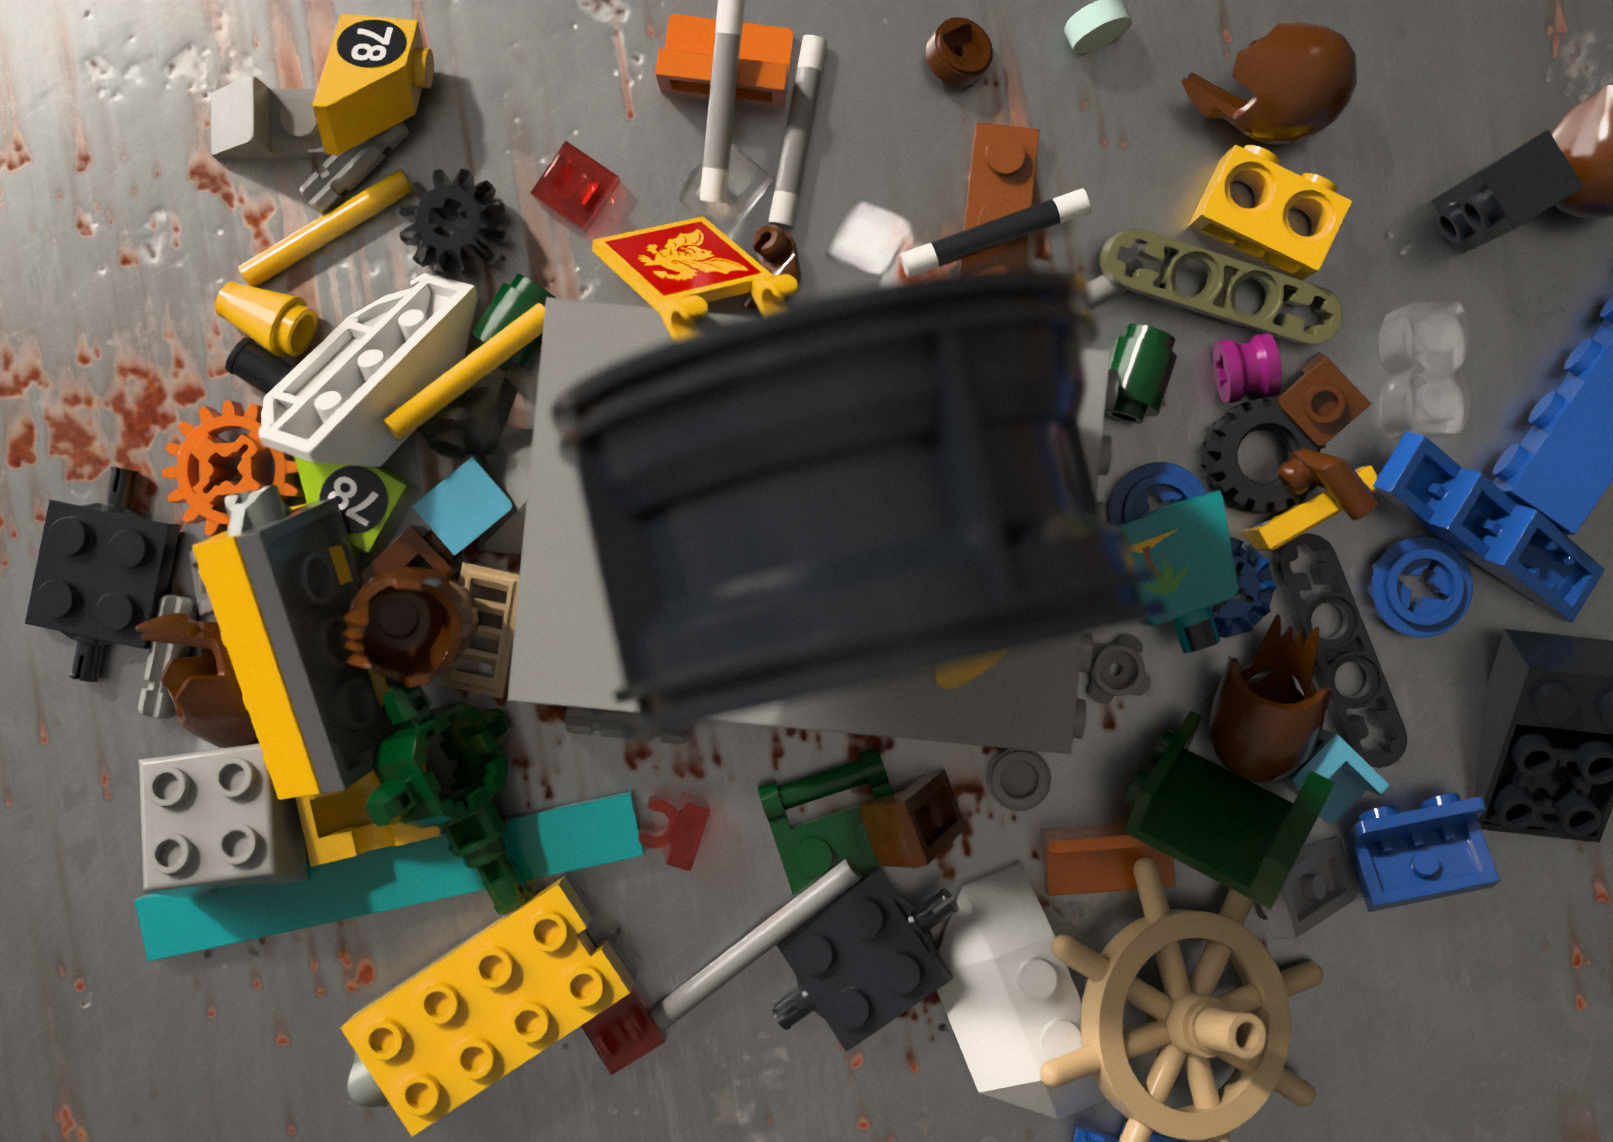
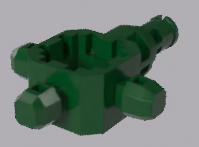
M399 682L384 692V706L392 724L398 723L399 728L375 744L372 768L381 785L370 794L366 803V810L373 823L379 827L399 824L401 822L418 828L442 827L450 842L448 849L453 857H461L467 868L476 867L483 879V885L494 903V909L497 914L503 915L520 908L527 903L525 900L533 897L534 892L528 886L518 865L513 863L507 852V849L512 844L506 831L510 823L505 816L500 815L492 800L494 795L505 787L508 763L499 746L508 736L510 723L504 712L498 708L479 711L476 707L459 702L430 710L429 707L432 702L421 685L407 688L402 682ZM439 733L444 738L439 744L448 761L456 760L459 765L458 768L452 771L456 782L450 786L453 792L445 794L440 798L437 793L442 790V787L433 771L425 772L421 765L429 759L424 750L431 744L428 738Z

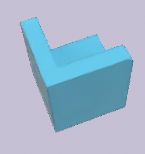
M478 455L469 458L412 506L454 556L513 507L509 497L483 468L486 464Z
M1322 729L1317 746L1310 758L1291 775L1281 778L1297 795L1310 770L1335 782L1319 814L1324 821L1330 824L1335 823L1366 790L1382 796L1391 787L1337 733Z

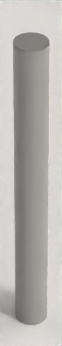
M848 858L844 859L650 1010L651 1017L657 1026L662 1030L668 1029L862 879L857 867Z

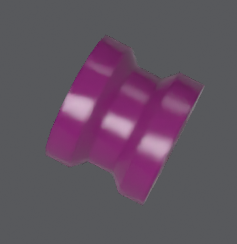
M1271 334L1255 335L1248 343L1237 344L1231 339L1215 342L1213 348L1214 378L1218 394L1225 404L1239 402L1245 394L1257 393L1262 398L1279 395L1282 384V368L1277 344Z

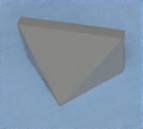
M489 425L485 470L509 497L513 507L479 536L478 551L522 555L534 429Z

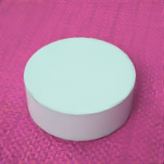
M1097 0L1075 13L1066 23L1064 33L1073 52L1085 54L1104 47L1119 38L1129 29L1132 19L1123 0Z

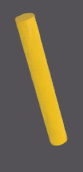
M400 168L238 266L240 273L250 286L256 287L412 193V183Z
M537 303L383 419L382 422L391 435L400 442L542 334L545 307Z

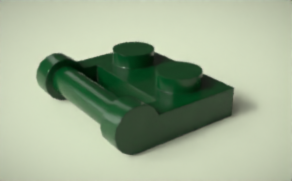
M878 747L859 752L861 759L778 786L776 780L757 786L760 800L770 824L793 895L802 893L846 858L852 861L860 873L882 866L876 860L859 813V806L861 804L893 795ZM870 783L874 795L873 799L791 825L787 809Z

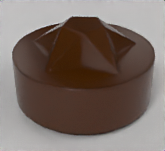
M954 17L944 21L931 35L926 45V58L933 73L943 82L957 87L968 86L974 83L988 69L993 57L992 44L986 32L975 22L961 17Z

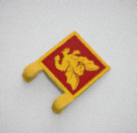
M704 216L593 239V252L660 313L672 339L700 330L695 319L707 315L708 306L706 302L751 292L759 311L762 312L787 305L784 297L798 292V282L794 277L789 274H771Z

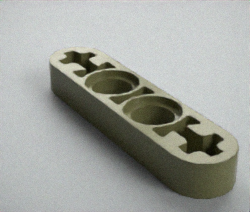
M1131 229L1116 233L1105 242L1101 250L1100 266L1102 273L1115 286L1258 332L1269 333L1277 338L1293 343L1318 344L1329 340L1336 334L1341 325L1343 314L1341 303L1333 292L1324 287L1147 230ZM1136 242L1139 244L1137 254L1142 258L1155 262L1163 261L1165 256L1164 250L1169 251L1170 255L1161 267L1160 273L1144 268L1134 269L1127 276L1125 275L1126 263L1117 259L1119 250L1129 249ZM1189 259L1201 263L1207 274V281L1203 291L1193 297L1183 294L1177 287L1175 280L1179 266ZM1159 276V287L1153 285V282ZM1248 278H1253L1260 282L1266 294L1263 307L1253 315H1246L1241 312L1235 301V293L1239 284ZM1315 300L1313 311L1321 314V321L1319 325H1308L1305 331H1303L1305 320L1288 313L1278 314L1283 303L1301 306L1310 305ZM1276 317V324H1273L1272 321Z

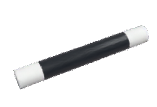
M1081 188L900 253L906 276L908 278L1089 214L1091 213L1089 198L1086 191Z

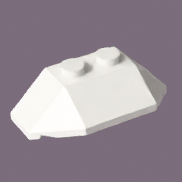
M424 273L410 281V289L386 295L347 317L264 397L261 415L262 427L259 428L258 435L263 446L314 463L380 467L413 433L411 432L399 442L387 430L382 420L465 358L478 300L476 287L471 284Z
M1020 861L962 884L956 899L959 911L950 916L937 953L954 978L939 988L937 992L978 1092L1055 1119H1061L1107 1100L1095 1083L1092 1074L1055 1088L1045 1085L1040 1078L1041 1066L1046 1061L1083 1047L1081 1038L1082 1001L1067 965L1056 959L1052 954L1051 945L1055 935Z

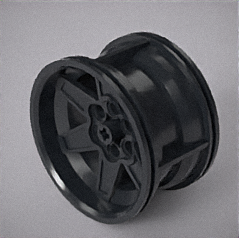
M996 269L897 281L822 296L730 320L655 345L605 366L584 377L559 395L551 408L554 428L563 436L559 442V451L563 462L576 468L624 683L623 688L613 691L615 703L636 700L639 713L638 719L620 723L623 739L883 682L1167 614L1164 598L1144 602L1139 585L1159 578L1156 566L1136 569L1127 532L1101 520L1078 422L1087 389L1082 352L1095 343L1099 336L1096 318L1088 312L1092 301L1087 281L1078 275L1051 269Z

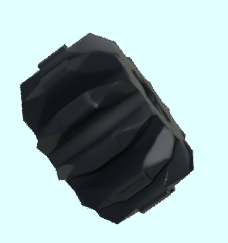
M435 169L432 176L434 189L428 191L421 183H412L411 190L420 199L418 206L411 204L399 206V214L414 223L400 232L401 241L406 245L417 246L412 257L413 260L421 267L434 262L435 273L440 277L449 278L456 264L465 277H475L476 266L474 258L480 256L487 264L491 266L496 264L498 258L487 246L490 242L502 244L507 243L509 240L508 232L494 225L509 215L508 209L502 202H491L496 189L488 180L474 186V176L467 169H460L451 184L450 179L442 169ZM458 213H460L467 221L465 227H454L451 234L443 229L445 220L455 221Z

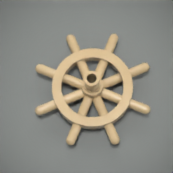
M1143 857L1134 864L1133 873L1144 917L1135 920L1117 933L1101 954L1069 935H1059L1053 940L1051 951L1054 957L1088 978L1081 1008V1038L1083 1047L1046 1061L1041 1066L1040 1078L1045 1085L1055 1088L1092 1074L1095 1083L1105 1098L1123 1116L1128 1118L1119 1142H1149L1153 1131L1183 1140L1231 1142L1229 1132L1244 1124L1258 1112L1273 1091L1298 1106H1308L1315 1100L1316 1092L1313 1085L1284 1067L1291 1034L1288 997L1319 985L1323 980V970L1317 963L1307 961L1279 971L1276 962L1263 943L1243 926L1254 902L1253 900L1230 889L1219 914L1188 909L1170 910L1157 862L1152 858ZM1198 938L1206 941V945L1189 981L1179 940ZM1154 954L1164 988L1163 992L1136 977L1141 967ZM1227 961H1229L1235 969L1242 986L1212 997ZM1127 1001L1147 1014V1023L1123 1032V1012L1125 1002ZM1160 1047L1146 1081L1142 1086L1134 1075L1128 1059ZM1216 1056L1235 1067L1229 1079L1218 1090L1209 1058ZM1182 1064H1184L1194 1104L1184 1107L1165 1106Z

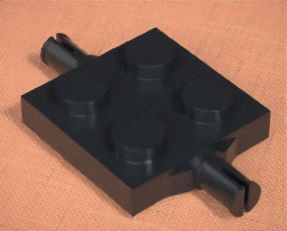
M114 466L110 468L111 474L105 503L98 502L81 505L49 499L25 624L57 630L70 639L77 641L69 678L86 682H98L104 645L122 644L141 649H150L151 641L141 639L142 634L146 632H136L135 628L139 624L156 618L159 600L163 595H167L180 529L179 524L151 519L139 510L131 508L137 477L140 472Z
M880 869L815 914L776 945L795 973L800 988L781 1003L772 1007L775 1019L792 1007H797L794 1012L779 1021L778 1024L783 1029L789 1030L795 1023L815 1011L826 1020L847 1052L952 980L954 977L936 952L932 933L930 932L933 927L959 911L957 902L953 900L936 913L933 912L935 907L952 896L947 889L941 888L938 893L914 908L897 894Z

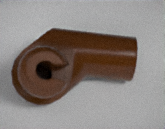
M766 225L760 228L753 238V248L757 252L758 262L773 275H791L799 285L802 275L797 245L789 232L782 230L776 225ZM750 294L742 303V306L751 314L759 313L760 311L753 296Z
M1303 448L1290 453V460L1278 468L1280 482L1291 493H1305L1311 484L1323 487L1328 490L1351 520H1358L1366 516L1379 503L1378 498L1349 462L1343 458Z

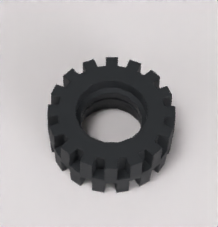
M1278 398L1255 399L1229 409V411L1220 415L1212 423L1214 427L1205 435L1203 444H1206L1205 453L1201 454V465H1206L1207 474L1203 476L1207 485H1213L1216 491H1221L1224 502L1230 503L1233 509L1255 514L1286 510L1288 507L1301 503L1306 499L1305 495L1317 487V485L1311 484L1305 493H1291L1280 482L1279 478L1269 483H1258L1250 480L1240 468L1238 463L1239 446L1241 441L1250 432L1255 430H1267L1275 433L1285 446L1287 462L1290 460L1289 454L1296 450L1307 448L1320 452V449L1326 448V444L1319 446L1279 405Z

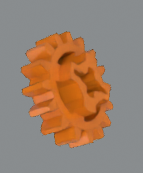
M225 400L222 416L215 408L202 406L199 408V417L202 424L198 426L185 421H181L178 424L181 433L186 437L183 445L176 443L166 444L165 450L171 455L178 457L177 466L162 470V477L176 479L179 484V488L173 490L167 498L171 503H188L190 506L185 511L182 520L187 524H199L206 520L205 534L208 536H216L229 528L230 518L228 512L222 510L225 506L224 498L229 494L246 491L254 492L266 486L277 485L284 503L288 497H305L303 488L294 484L295 475H299L293 456L263 446L258 436L259 428L262 427V406L251 403L244 414L241 403ZM242 428L251 431L248 435L241 434L233 443L223 440L218 436L232 429ZM233 459L242 460L237 467L239 473L243 476L240 482L231 481L235 475L234 469L230 466ZM273 459L275 464L274 481H272L271 461ZM198 466L200 468V481L198 477Z

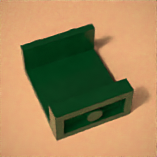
M1190 711L1177 732L1166 728L1162 733L1149 760L1150 763L1156 765L1152 772L1141 767L1135 775L1124 798V802L1133 807L1124 833L1271 909L1335 782L1310 770L1297 797L1292 803L1251 781H1246L1231 771L1189 751L1202 716Z

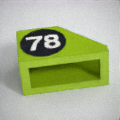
M294 456L307 503L336 497L354 555L357 558H360L363 551L367 553H382L388 547L421 489L382 465L380 467L314 463Z

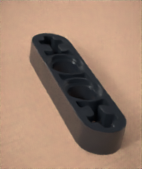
M1311 533L1301 534L1274 550L1271 561L1273 573L1297 633L1303 630L1304 642L1313 631L1311 619L1313 612L1318 606L1330 602L1340 609L1343 616L1342 628L1332 638L1323 639L1319 636L1313 674L1319 689L1325 686L1334 690L1327 709L1337 734L1371 767L1382 768L1390 766L1397 762L1406 750L1408 739L1402 718L1335 550L1330 542L1320 535ZM1300 545L1304 552L1315 551L1318 562L1310 566V573L1315 585H1325L1329 582L1332 589L1331 592L1314 593L1304 600L1301 599L1300 591L1313 589L1308 576L1304 572H1292L1290 562L1298 558L1296 547ZM1355 661L1365 671V687L1359 694L1345 697L1336 688L1335 675L1341 665L1346 662ZM1374 701L1377 702V708H1367L1365 711L1372 726L1386 729L1387 736L1379 740L1381 751L1377 753L1374 749L1361 747L1360 740L1369 735L1367 725L1363 716L1352 714L1348 717L1347 709L1363 708Z

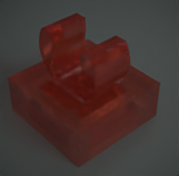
M565 141L530 194L550 210L584 233H587L621 181L618 175Z
M682 792L678 807L676 808L675 804L666 797H649L648 808L655 812L664 813L668 817V823L659 832L639 828L637 834L638 841L648 848L658 849L664 847L663 853L666 865L691 872L710 813L707 799Z
M635 983L630 994L581 1025L610 1075L662 1045L667 1038L665 1031L659 1028L650 1014L651 1008Z

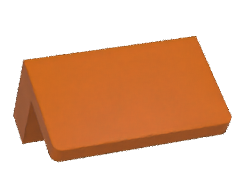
M680 14L669 16L665 49H658L655 73L661 92L709 98L717 19ZM743 22L735 101L785 107L794 33L790 28Z
M1127 823L1041 829L1045 890L1048 896L1137 890L1133 867L1136 861L1143 857L1152 858L1157 862L1164 887H1175L1174 859L1124 833Z

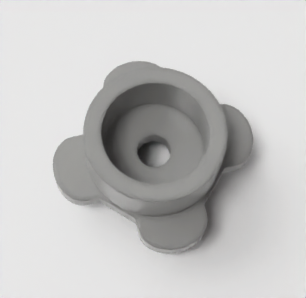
M1125 634L1117 642L1103 646L1093 642L1092 662L1089 670L1092 683L1089 686L1088 692L1094 701L1107 704L1112 701L1114 696H1124L1130 693L1135 696H1141L1147 692L1151 684V678L1145 672V665L1140 656L1143 645L1137 637ZM1114 663H1118L1121 666V672L1118 675H1113L1110 672V666Z

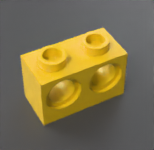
M1235 144L1220 159L1188 228L1287 276L1304 280L1318 272L1352 200L1337 194V186L1322 176L1313 173H1303L1300 176L1279 166V158L1264 148L1254 145H1246L1242 148ZM1240 181L1252 189L1255 196L1253 208L1240 207L1233 201L1230 195L1231 182ZM1290 209H1299L1307 214L1312 225L1309 237L1298 235L1291 229L1288 222Z

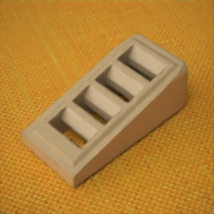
M474 562L462 563L458 583L466 587L476 601L478 611L503 616L502 628L478 623V630L475 636L499 641L497 653L468 647L451 666L443 671L441 685L501 699L505 698L511 671L520 573ZM478 586L508 592L506 604L477 598ZM462 658L495 665L493 678L460 671Z

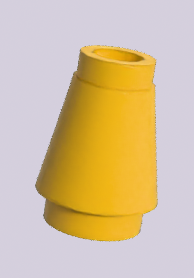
M231 281L222 287L215 303V311L218 316L226 319L230 324L275 356L288 354L296 357L301 355L311 344L317 330V314L313 309L307 307L306 301L301 297L241 285Z

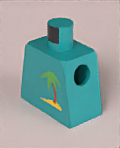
M1221 491L1203 493L1114 525L1127 532L1135 568L1156 566L1158 579L1139 585L1144 602L1164 598L1167 614L1139 621L1140 624L1155 626L1171 620L1184 654L1199 651L1219 643L1221 640L1209 606L1238 596L1239 591Z

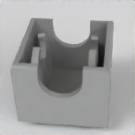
M260 744L139 760L144 893L183 898L217 893L218 888L251 884L278 885L307 881L305 838L296 798L278 799L270 773L264 763V755Z

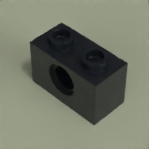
M1548 129L1485 166L1431 201L1438 211L1436 220L1444 236L1450 242L1458 244L1463 253H1466L1515 230L1584 186Z

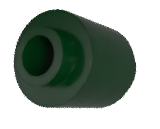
M517 273L510 286L506 283L502 284L472 330L471 335L481 341L476 349L537 303L545 307L546 297H556L527 277ZM543 333L498 366V368L507 373L513 363L525 369L542 344Z
M1129 324L1126 326L1124 335L1115 339L1110 355L1109 369L1118 370L1119 384L1115 407L1113 410L1106 409L1108 415L1135 424L1143 423L1145 416L1159 415L1177 359L1176 353L1172 351L1176 339L1171 334L1147 325Z

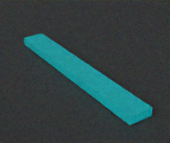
M633 791L507 817L510 825L506 831L512 841L507 852L513 863L518 865L526 881L644 856L646 852ZM442 831L441 836L400 846L379 848L355 857L311 867L310 861L307 860V881L278 885L251 884L218 888L217 893L183 898L148 894L134 901L146 957L149 962L485 890V887L476 867L467 868L461 857H453L448 849L450 842L444 831Z

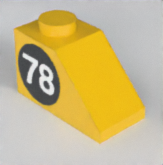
M350 14L340 15L312 105L325 154L340 155L416 114L422 88L430 89L434 76L433 53L431 49L423 48L418 20Z

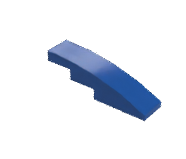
M1406 431L1372 486L1421 525L1456 548L1464 556L1562 620L1573 623L1605 571L1599 563L1538 510L1518 505L1482 473L1462 468L1424 435Z

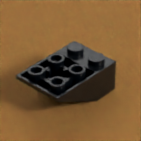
M1505 629L1488 679L1475 791V798L1482 797L1487 809L1478 819L1482 830L1600 843L1613 809L1612 640Z

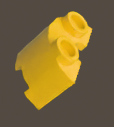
M424 762L421 765L424 771L427 772L426 764ZM374 770L370 771L346 790L295 797L311 867L355 857L379 848L400 846L441 836L440 828H437V826L418 828L403 824L402 822L381 827L374 824L366 810V803L370 794L381 785Z

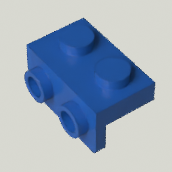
M1448 793L1422 802L1421 809L1399 813L1396 806H1383L1364 812L1359 816L1360 821L1354 825L1347 835L1345 843L1368 913L1492 888L1500 881L1478 821L1487 810L1482 797L1461 800L1458 793Z

